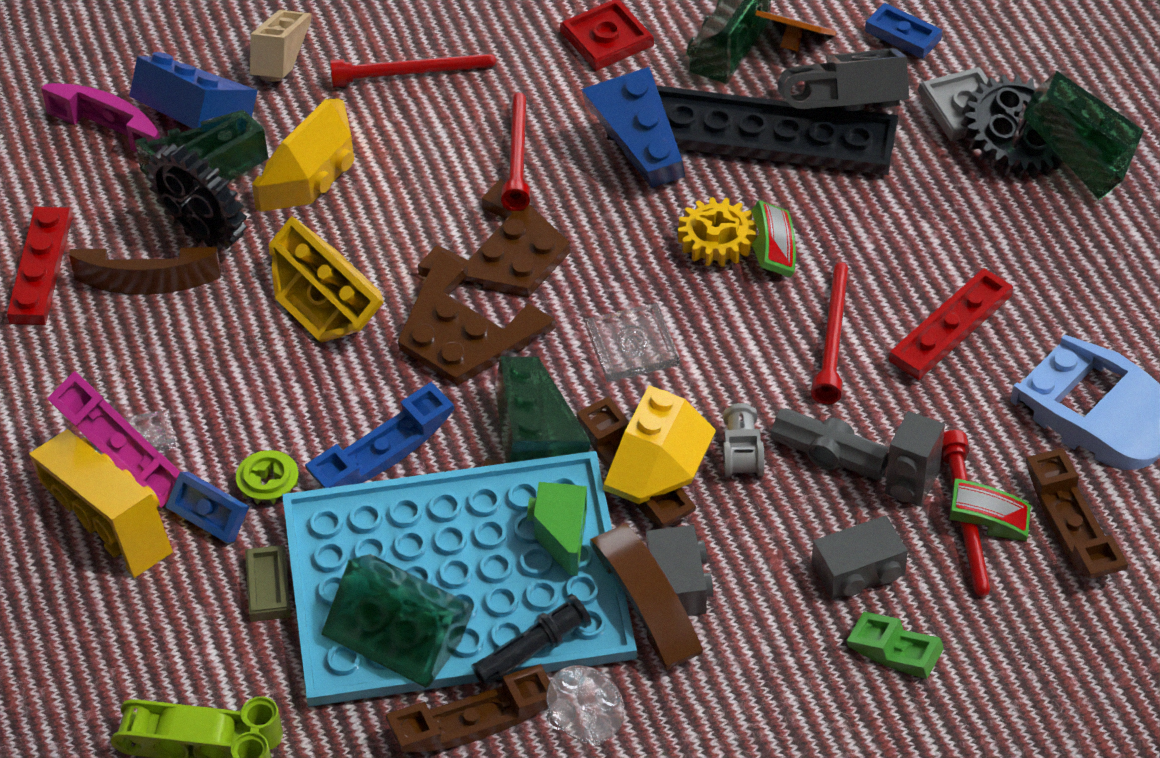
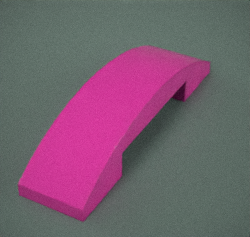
M50 83L45 84L41 88L48 114L73 125L82 117H85L128 136L132 151L151 158L161 149L159 133L154 124L143 112L129 102L105 91L82 85Z
M74 371L47 399L102 453H106L120 470H128L142 487L149 486L157 495L160 502L159 507L162 508L169 500L180 471L107 403L86 380Z

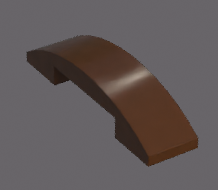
M217 247L180 248L178 259H109L107 249L69 250L74 279L93 288L109 292L133 295L173 293L195 288L221 278Z
M607 396L576 412V417L591 446L597 452L599 459L609 472L629 420L611 397ZM682 488L666 494L651 496L650 500L641 504L633 502L643 514L661 528H665L696 511L695 504Z
M1064 448L1026 457L1027 468L1041 507L1055 536L1073 564L1089 579L1127 570L1128 562L1112 534L1104 535L1078 488L1079 475Z
M625 523L591 538V547L607 573L614 574L647 629V639L664 668L668 670L703 654L697 634L676 592L658 562L637 534Z
M539 664L503 676L501 687L429 709L424 701L387 713L386 721L401 751L426 752L442 750L472 743L507 730L546 709L557 701L558 695L542 665Z

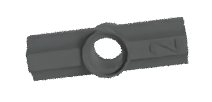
M781 408L775 418L771 430V439L806 452L810 460L823 469L834 470L839 465L875 480L882 479L887 470L889 447L855 435L852 427L841 419L828 418L821 422L787 408Z

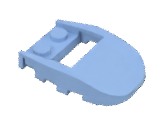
M1064 335L1061 338V343L1021 383L1017 382L1013 386L1010 402L1015 406L1020 401L1024 402L1034 410L1033 420L1044 429L1047 426L1051 427L1062 436L1061 442L1073 450L1081 446L1094 452L1095 460L1123 470L1147 467L1160 457V384L1118 352ZM1093 368L1101 372L1106 368L1121 375V380L1085 417L1060 404L1065 396Z

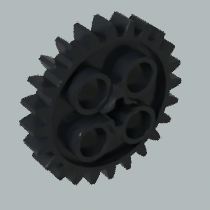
M1002 75L999 82L991 77L986 85L980 83L975 92L972 91L966 101V105L962 110L964 117L961 121V126L967 128L963 137L973 139L969 147L970 150L980 149L982 151L978 158L980 161L990 158L992 160L990 168L994 169L1001 165L1003 166V174L1006 176L1011 169L1015 170L1018 179L1022 178L1025 171L1029 173L1032 179L1037 177L1039 171L1043 175L1048 176L1052 168L1058 170L1062 162L1067 160L1076 142L1073 135L1077 128L1070 125L1074 116L1063 114L1068 105L1055 102L1058 97L1057 93L1048 96L1045 93L1047 85L1044 84L1038 89L1035 88L1032 78L1028 80L1027 84H1023L1019 75L1015 76L1013 82H1010L1006 75ZM1024 104L1026 106V111L1018 129L1019 137L1016 140L1014 145L1015 148L1013 149L1011 147V143L1013 136L1019 125L1018 116L1020 115Z
M171 144L169 147L167 145L163 146L148 159L150 164L146 166V170L150 174L146 176V179L153 184L150 190L158 194L159 198L156 199V202L166 208L164 214L174 217V225L179 226L181 224L184 227L186 236L192 233L198 243L203 240L207 247L214 245L217 247V250H221L223 247L228 249L244 235L243 231L247 228L244 221L247 219V216L240 211L244 205L234 199L238 193L228 188L227 185L230 182L228 179H221L218 176V168L212 170L209 167L206 157L201 161L195 150L188 153L184 145L177 148L175 144Z

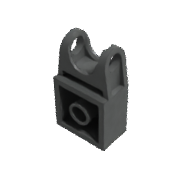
M896 48L826 55L827 63L787 68L780 74L777 83L779 93L791 106L798 109L844 106V111H857L865 109V104L879 102V107H895L900 105V100L909 99L907 57ZM804 81L803 90L798 94H791L792 86L796 82Z

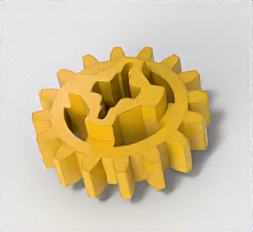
M710 197L709 204L706 205L699 200L696 201L695 210L687 207L685 208V217H679L678 243H682V252H692V260L694 262L701 257L704 258L705 266H710L713 260L718 261L721 267L725 266L727 259L734 263H739V254L744 256L750 255V247H753L752 243L757 235V225L755 220H752L751 210L742 212L743 204L740 202L734 206L729 205V198H725L722 203H717L714 197Z

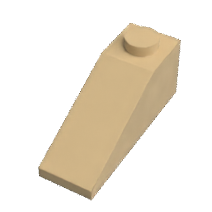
M278 10L253 31L250 39V75H259L261 80L270 82L280 81L281 78H284L294 67L310 25L312 13Z

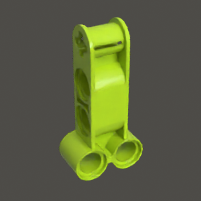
M264 696L249 699L243 705L241 711L130 699L124 701L121 705L122 720L118 732H115L111 737V744L115 749L124 754L150 758H272L270 750L280 744L283 738V729L276 703L271 698Z

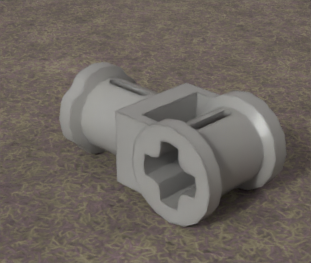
M746 403L733 404L723 412V421L728 427V430H725L723 443L724 478L731 477L732 473H756L757 476H764V446L760 437V429H755L754 425L757 422L758 414L754 407ZM740 414L743 415V421L739 419Z

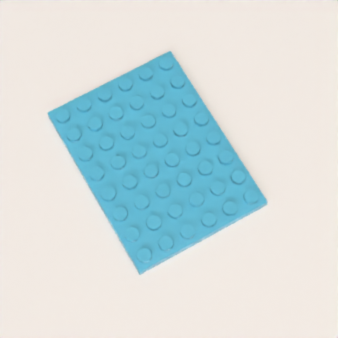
M591 451L282 494L308 707L479 682L473 672L474 670L471 668L473 663L485 658L503 644L526 631L535 624L534 620L537 615L543 612L545 614L550 613L565 603V597L570 594L575 595L584 605L591 618V625L587 628H578L564 637L563 644L560 646L546 647L503 676L539 664L542 665L545 672L637 659V649L626 595L614 574L607 573L590 545L591 538L612 530L605 491L602 490L603 481L597 452ZM539 482L587 486V515L578 576L569 575L535 539L534 522L527 521L529 497H537Z

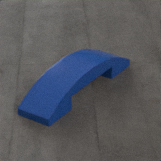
M431 381L400 402L402 412L344 450L338 444H335L306 463V470L322 488L363 483L394 466L423 444L455 410L454 404Z

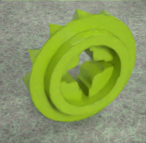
M274 450L260 451L248 456L239 465L236 472L237 487L241 490L244 498L251 497L257 504L262 500H270L274 504L277 498L283 496L282 494L290 493L292 488L298 487V467L295 461L283 452ZM273 470L274 479H270L267 484L262 485L261 478L265 479Z

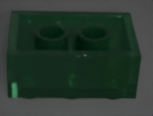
M718 0L715 11L711 16H706L697 37H692L688 43L686 55L689 57V72L727 84L769 23L770 19L756 16L755 13L756 10L770 13L771 0Z
M367 554L348 560L321 634L427 688L461 643L474 605L372 554Z

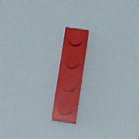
M34 207L7 311L9 324L46 325L72 221L70 207Z
M983 268L898 343L889 353V362L919 381L1012 297L1013 286Z

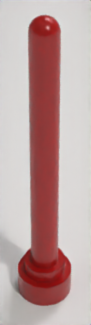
M493 54L352 65L351 62H345L344 59L330 60L333 88L346 87L347 83H352L353 79L491 68L496 64V57Z
M521 92L514 94L512 99L509 180L501 189V203L510 211L524 210L530 203V187L524 181L526 96Z
M838 262L834 266L822 368L812 380L811 396L821 404H834L842 396L843 382L837 373V363L848 278V266L844 262Z
M960 430L946 431L943 437L941 459L946 464H949L953 486L955 478L968 481L964 461L967 459L970 449L966 433ZM960 521L974 591L976 595L985 597L990 592V584L978 526L974 523Z

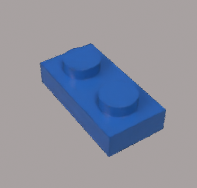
M883 3L865 24V32L922 59L942 39V29L887 3Z
M189 471L179 473L166 504V508L226 543L235 542L249 509L248 505Z

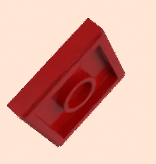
M611 0L560 22V32L595 71L654 46V36L620 0Z

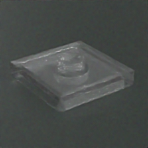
M658 303L585 319L586 330L606 382L680 366L679 354Z

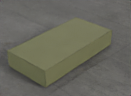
M285 545L245 549L250 621L291 618Z

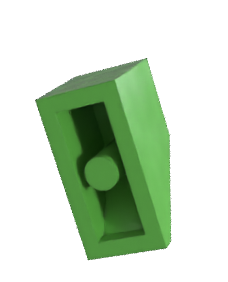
M539 482L537 497H529L527 521L534 522L535 539L569 575L578 576L587 515V486Z

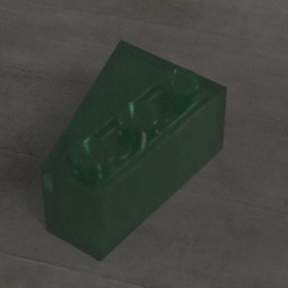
M1057 70L1033 92L1023 114V117L1099 201L1124 180L1144 132L1142 128Z
M244 110L201 121V127L181 133L179 128L169 130L167 137L147 142L146 137L135 140L140 170L146 176L150 174L146 170V166L150 164L148 159L163 146L167 145L169 147L171 144H175L177 148L184 145L188 153L195 150L201 161L206 157L209 167L212 170L218 168V176L229 181L269 159L264 128Z
M500 356L495 394L506 463L589 452L591 440L539 357Z

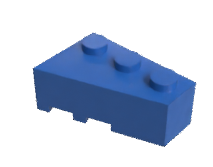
M153 52L152 56H137L129 97L196 131L249 130L258 92L257 89L197 69L192 65L180 63L173 60L174 57L166 53Z
M650 67L581 89L587 109L591 114L595 115L608 135L616 141L624 151L625 156L651 188L685 177L683 160Z

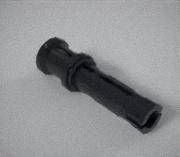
M573 594L565 597V603L550 613L545 614L543 612L537 615L533 626L503 644L485 658L473 663L471 668L474 670L473 672L478 681L486 688L548 646L551 648L554 646L558 647L563 644V638L580 627H589L592 623L591 618L581 601Z

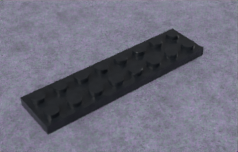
M656 85L678 149L889 175L898 126V115L861 110L844 111V108L836 107L798 109L791 106L787 101ZM607 133V140H614Z

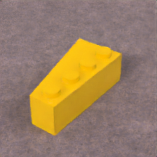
M66 429L29 453L40 483L69 512L74 510L76 516L90 534L97 531L105 542V549L114 558L119 554L123 555L126 563L125 568L134 578L173 553L157 510L160 502L155 492L149 486L142 487L138 484L128 470L124 469L122 471L116 467L106 453L99 454L85 437L80 439L70 430Z

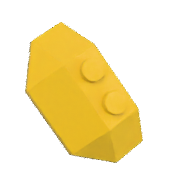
M339 98L325 99L281 142L266 163L262 176H257L252 183L256 210L264 212L312 204L322 193L329 190L331 184L344 171H347L352 166L354 161L352 137L343 100Z
M293 216L288 219L268 244L269 254L272 256V279L275 299L318 341L323 343L360 332L384 303L381 292L335 248Z
M649 385L623 434L602 490L641 504L650 500L651 496L666 494L691 484L716 430L686 399Z

